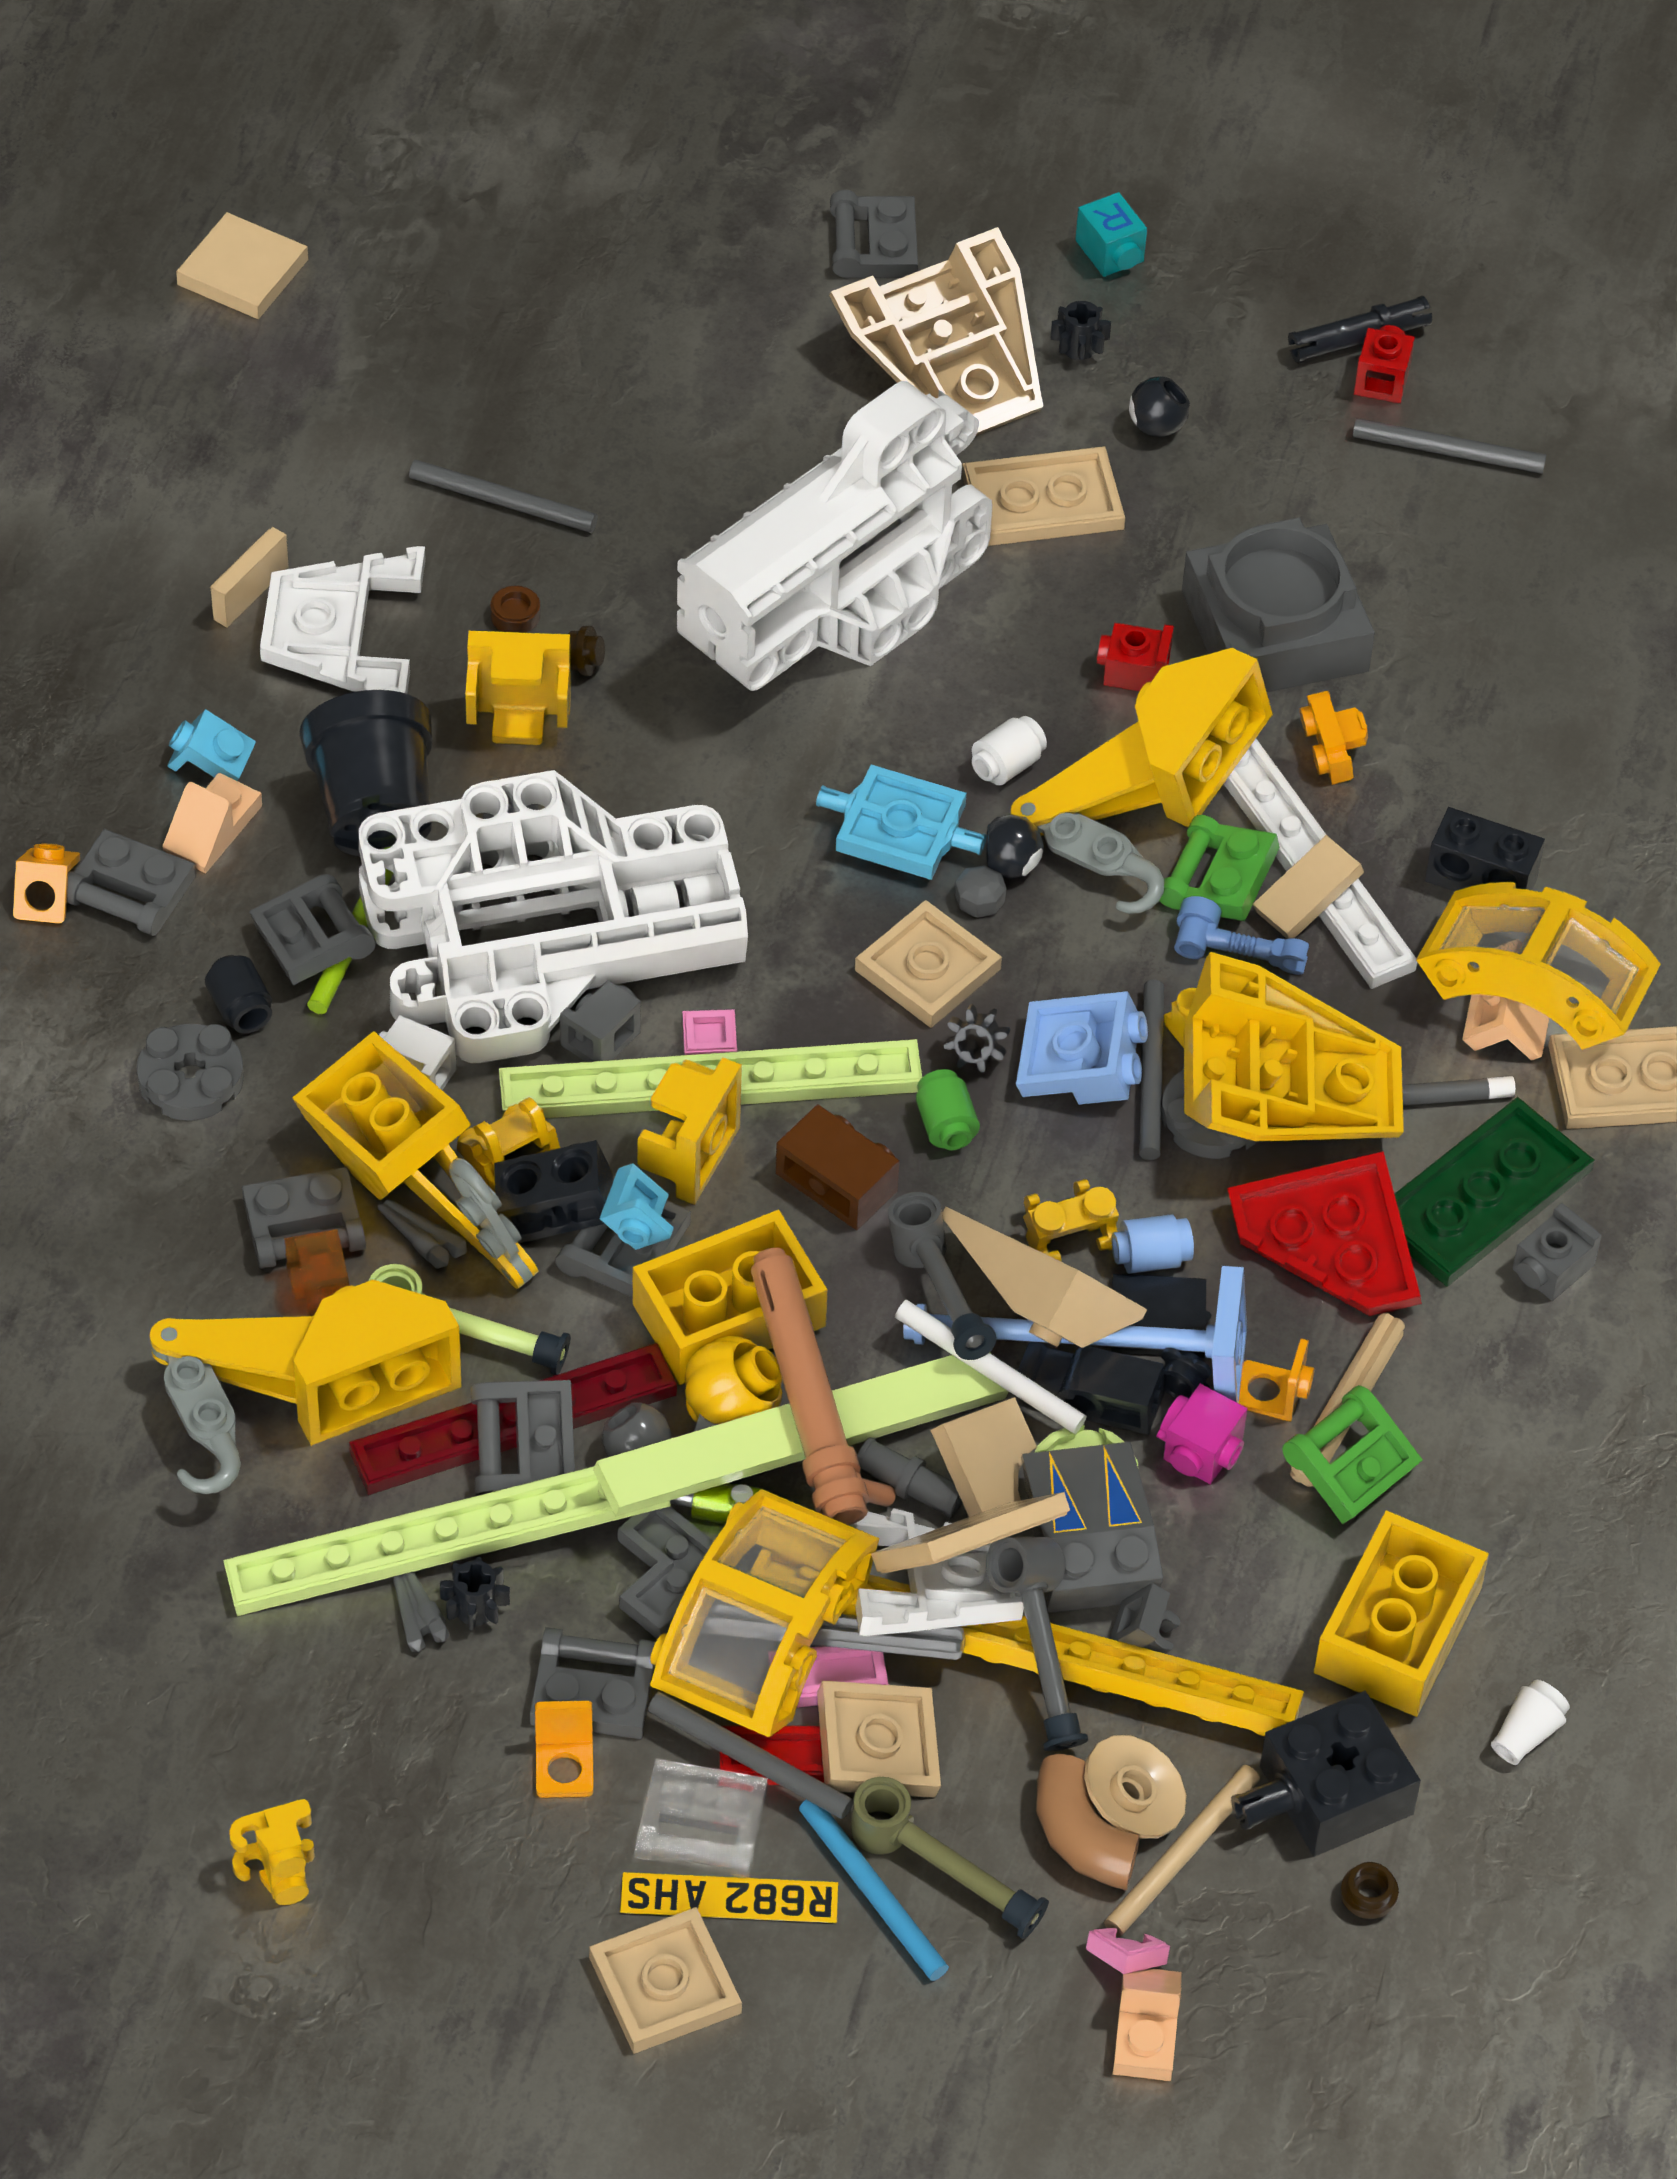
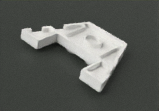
M415 546L406 548V555L385 559L382 553L365 555L363 563L336 567L334 561L272 572L260 643L261 661L353 692L391 690L407 694L410 677V659L360 656L369 591L421 593L426 560L425 547Z
M895 1508L891 1511L890 1517L868 1511L862 1520L849 1525L880 1538L878 1546H892L935 1530L934 1528L915 1524L913 1513ZM945 1522L944 1526L952 1523ZM992 1542L936 1564L907 1569L911 1593L859 1588L855 1609L859 1636H875L1022 1620L1024 1607L1021 1597H1016L1015 1593L999 1592L988 1579L986 1557L989 1548L994 1543Z

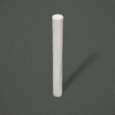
M905 1300L895 1314L896 1319L1073 1434H1076L1083 1426L1087 1417L1085 1414L992 1354L988 1353L976 1360L960 1358L953 1347L955 1338L951 1328L918 1306Z

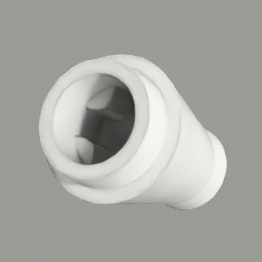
M1534 1680L1529 1687L1522 1686L1498 1735L1491 1742V1747L1502 1759L1517 1765L1526 1754L1566 1723L1564 1715L1570 1709L1568 1701L1557 1689L1541 1680Z

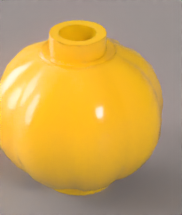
M739 1336L717 1338L713 1342L701 1347L690 1358L686 1366V1408L695 1422H697L699 1414L711 1423L722 1424L781 1406L783 1394L781 1388L782 1376L777 1359L767 1348L757 1346L748 1339Z

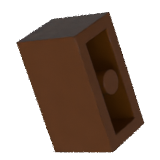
M817 1104L776 1143L775 1174L857 1231L898 1192L900 1160L885 1145L874 1143L856 1131L846 1118L841 1115H833Z

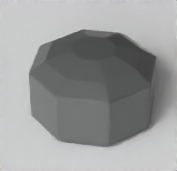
M985 865L966 868L955 881V897L959 909L976 918L995 915L1006 899V886L1002 874Z

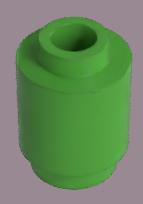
M948 1069L936 1070L926 1074L917 1084L918 1092L915 1099L930 1143L935 1147L947 1150H958L967 1146L979 1132L980 1124L966 1083L958 1078L954 1071Z

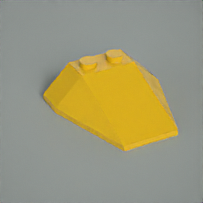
M1210 952L1206 957L1184 1027V1114L1208 1129L1252 1141L1399 1138L1404 1132L1401 1046L1259 965Z

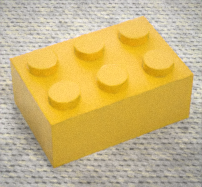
M779 1209L633 1267V1306L654 1342L658 1344L665 1361L679 1385L685 1383L686 1366L690 1358L701 1347L713 1342L717 1338L739 1336L768 1350L773 1348L751 1274V1267L754 1265L753 1258L763 1250L781 1248L785 1251L786 1255L793 1259L813 1329L816 1331L826 1327L828 1290Z
M1386 1510L1320 1637L1314 1674L1359 1693L1366 1691L1370 1698L1418 1717L1482 1589L1489 1553Z

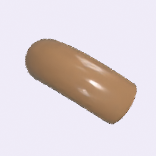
M1054 1754L1045 1757L1041 1763L1037 1778L1036 1812L1050 1847L1076 1872L1108 1886L1128 1890L1137 1856L1140 1834L1120 1830L1108 1824L1096 1812L1084 1780L1086 1761L1065 1754Z

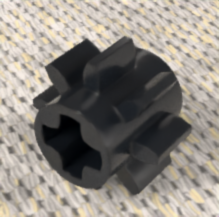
M1075 301L1066 308L1062 306L1058 308V320L1052 321L1050 338L1051 340L1060 341V354H1065L1075 360H1085L1091 358L1095 353H1103L1104 341L1110 340L1111 321L1102 320L1103 308L1101 306L1097 307L1088 301Z
M970 1004L966 1010L965 1021L953 1016L949 1020L948 1027L957 1034L947 1039L943 1046L944 1049H955L960 1057L957 1062L958 1068L964 1066L966 1062L977 1063L980 1072H985L990 1055L999 1060L1004 1058L1007 1051L997 1042L1008 1036L1010 1027L998 1026L994 1020L997 1009L993 1008L988 1014L977 1013L974 1004ZM971 1029H976V1033L980 1037L987 1036L983 1047H978L976 1040H967Z
M479 1556L475 1560L467 1561L461 1565L454 1562L452 1564L453 1581H440V1598L448 1601L446 1603L448 1620L458 1617L463 1623L468 1624L469 1630H473L475 1626L483 1625L489 1621L497 1624V1605H510V1587L503 1585L504 1569L502 1566L492 1569L490 1565L482 1562Z

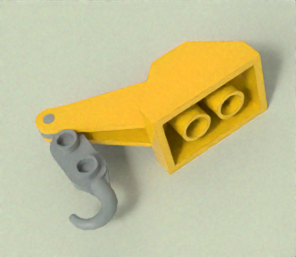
M1234 648L1163 666L1152 682L1144 684L1138 693L1135 704L1138 722L1042 785L1020 796L1011 806V814L1026 817L1038 828L1041 835H1045L1047 845L1054 853L1100 875L1134 876L1146 882L1148 888L1146 894L1134 902L1118 901L1116 909L1119 911L1135 914L1151 909L1159 902L1164 893V878L1160 869L1151 861L1144 859L1124 834L1095 820L1162 803L1167 818L1189 827L1195 816L1203 814L1273 715L1258 659Z
M375 1031L370 1033L292 1097L304 1118L343 1165L347 1167L348 1171L380 1201L401 1183H404L483 1254L516 1289H519L539 1272L536 1264L518 1243L522 1239L518 1230L503 1214H497L496 1210L502 1206L497 1195L485 1183L475 1168L467 1160L458 1158L449 1145L471 1126L460 1105ZM433 1157L462 1195L456 1201L462 1213L418 1170ZM480 1225V1227L482 1228V1230L480 1231V1230H479L477 1227H475V1226Z
M370 1280L357 1286H345L337 1290L333 1295L323 1298L314 1316L233 1319L167 1318L155 1323L150 1330L152 1355L157 1362L167 1366L164 1372L165 1389L187 1433L193 1440L212 1452L220 1463L218 1473L208 1479L192 1477L185 1469H180L177 1472V1477L183 1486L196 1493L211 1494L228 1488L238 1477L241 1467L240 1455L236 1447L235 1413L219 1381L297 1404L298 1422L311 1446L462 1387L459 1325L446 1301L376 1280Z

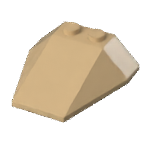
M998 227L956 243L948 260L879 286L872 275L831 291L829 296L850 336L897 383L908 381L923 394H931L935 398H938L939 390H941L979 419V428L976 436L1042 409L1043 403L1020 268Z

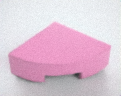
M1115 1928L1089 1931L1086 1950L1123 1974L1167 1964L1170 1946L1151 1935L1144 1934L1143 1942L1116 1938L1117 1929Z

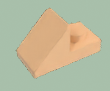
M218 773L206 788L189 782L183 791L162 846L163 851L195 863V869L206 874L262 807V793L221 773Z
M1149 1968L1122 1975L1113 2075L1171 2081L1177 2019L1181 1999L1182 1972Z

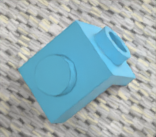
M205 709L191 724L184 720L173 734L169 746L174 749V752L167 767L176 772L189 761L214 778L218 773H221L237 781L243 772L256 741Z
M634 1163L618 1168L599 1219L618 1234V1237L623 1242L629 1244L635 1250L670 1239L674 1229L671 1224L661 1217L669 1194Z

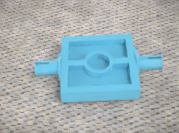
M872 764L863 782L851 794L822 785L821 791L819 790L816 806L844 813V822L836 837V851L932 880L942 856L952 846L981 855L986 843V834L958 827L959 819L966 806L967 793Z

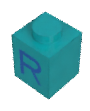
M1120 192L1078 207L1075 241L1103 277L1121 270L1130 269L1144 262L1147 227Z

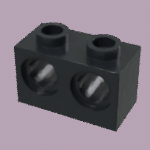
M1448 807L1431 843L1425 882L1452 891L1480 884L1514 882L1516 883V889L1532 890L1538 878L1545 838Z
M597 1140L572 1144L563 1148L532 1155H523L518 1158L494 1163L495 1194L502 1203V1206L496 1212L498 1215L503 1214L518 1230L522 1237L518 1243L605 1224L599 1218L613 1184V1172Z

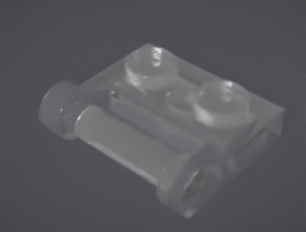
M655 1759L638 1831L635 1858L651 1861L654 1855L729 1868L731 1869V1875L748 1878L767 1794L768 1778ZM661 1822L737 1835L735 1846L658 1832Z

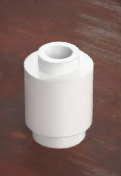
M1022 716L1019 719L1010 718L973 744L972 766L981 779L996 785H1003L1040 759L1041 752L1047 746L1046 736L1039 724L1028 716Z

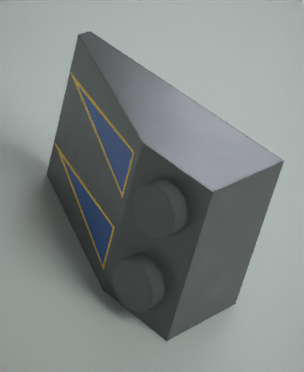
M1131 1442L1022 1454L1021 1461L1028 1499L1065 1492L1070 1508L1067 1515L1033 1527L1034 1537L1052 1538L1059 1544L1065 1557V1573L1061 1583L1055 1590L1044 1593L1048 1613L1120 1605L1122 1600L1151 1583L1161 1587L1163 1573L1155 1527Z

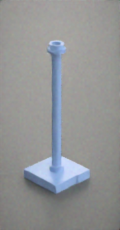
M1222 1266L1215 1325H1207L1206 1330L1127 1326L1090 1345L1163 1350L1165 1348H1174L1180 1351L1205 1352V1358H1212L1214 1391L1239 1403L1247 1336L1244 1267ZM926 1304L916 1305L925 1312H927ZM930 1314L948 1327H952L953 1322L949 1315ZM981 1317L983 1323L993 1328L996 1340L1046 1342L1029 1333L1033 1324L1029 1320ZM903 1325L905 1340H914L915 1344L924 1345L926 1339L924 1336L907 1325ZM1063 1338L1060 1342L1063 1344H1073Z

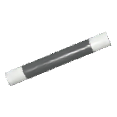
M1513 1076L1405 1084L1402 1085L1403 1106L1515 1097V1081Z

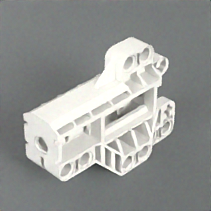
M908 381L896 383L859 409L851 417L844 429L842 448L832 455L824 456L821 463L793 483H786L783 490L752 512L747 511L744 513V517L724 532L719 535H713L710 542L689 557L678 560L677 571L682 574L677 578V605L681 607L677 611L678 633L709 658L716 660L720 667L751 691L765 686L818 646L872 666L921 630L930 621L937 609L939 589L978 561L989 545L992 500L971 484L961 487L952 494V485L961 479L962 463L956 455L967 448L975 438L979 428V419L941 390H939L938 398H935L931 394H923Z
M551 770L481 782L472 785L465 791L462 799L377 813L367 817L359 828V853L362 862L361 867H359V890L369 931L375 938L376 943L387 949H399L426 944L428 958L402 963L393 970L390 977V1012L395 1020L401 1015L422 1025L446 1022L449 1036L455 1038L456 1055L463 1061L484 1063L529 1055L540 1051L547 1045L550 1031L560 1021V1013L566 1007L570 1009L586 990L599 988L607 980L616 985L745 962L748 942L746 909L743 898L740 897V886L731 852L728 851V840L723 821L719 813L711 807L692 805L616 819L558 772ZM531 804H539L544 806L545 808L541 810H532L527 808L526 806ZM479 813H489L494 815V817L489 819H481L479 817H476L475 815ZM427 822H439L447 828L448 833L442 839L430 841L420 835L419 829ZM385 830L391 832L397 841L388 849H376L368 843L367 839L373 832ZM537 855L542 857L543 859L529 861L527 860V856ZM482 864L491 865L493 868L483 870ZM385 869L394 873L395 882L391 886L385 885ZM544 890L555 892V895L527 900L524 898V894ZM510 897L511 900L510 903L481 908L479 904L481 901ZM683 901L685 907L680 908L679 902ZM584 908L595 909L599 920L598 923L462 946L458 931L470 928L479 930L481 926L515 920L519 923L524 922L527 918L555 913L564 915L569 914V911ZM385 910L394 911L396 921L400 922L399 929L390 930L388 923H385ZM633 910L634 916L629 917L628 911ZM436 983H437V987H436L437 997H435V984H436ZM408 993H415L417 999L411 1000ZM523 1017H530L538 1022L533 1025H523L518 1023L517 1020ZM470 1027H481L484 1028L486 1032L482 1034H470L466 1032L465 1029Z

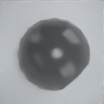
M631 1403L617 1411L605 1422L601 1441L607 1457H611L671 1438V1430L666 1417L652 1405Z

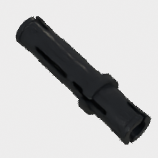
M1419 296L1416 299L1386 307L1385 304H1378L1372 306L1370 312L1299 332H1291L1288 335L1289 345H1302L1308 343V345L1292 349L1290 352L1295 362L1299 363L1305 359L1364 343L1368 328L1379 330L1385 325H1394L1403 331H1408L1422 326H1430L1432 324V313H1420L1412 316L1415 312L1430 309V305L1424 296Z

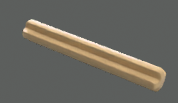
M1383 1313L1378 1316L1315 1425L1342 1404L1343 1396L1355 1386H1364L1371 1392L1403 1337L1405 1324L1400 1318H1394L1389 1313ZM1350 1426L1320 1450L1329 1463ZM1291 1466L1290 1476L1295 1482H1301L1306 1487L1313 1486L1302 1470H1297Z

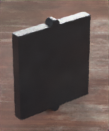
M1124 1274L1112 1275V1290L1147 1309L1142 1320L1129 1326L1206 1330V1326L1211 1323L1212 1315L1209 1311H1206V1279ZM1111 1346L1112 1352L1120 1354L1161 1356L1163 1349ZM1189 1351L1200 1358H1205V1352Z

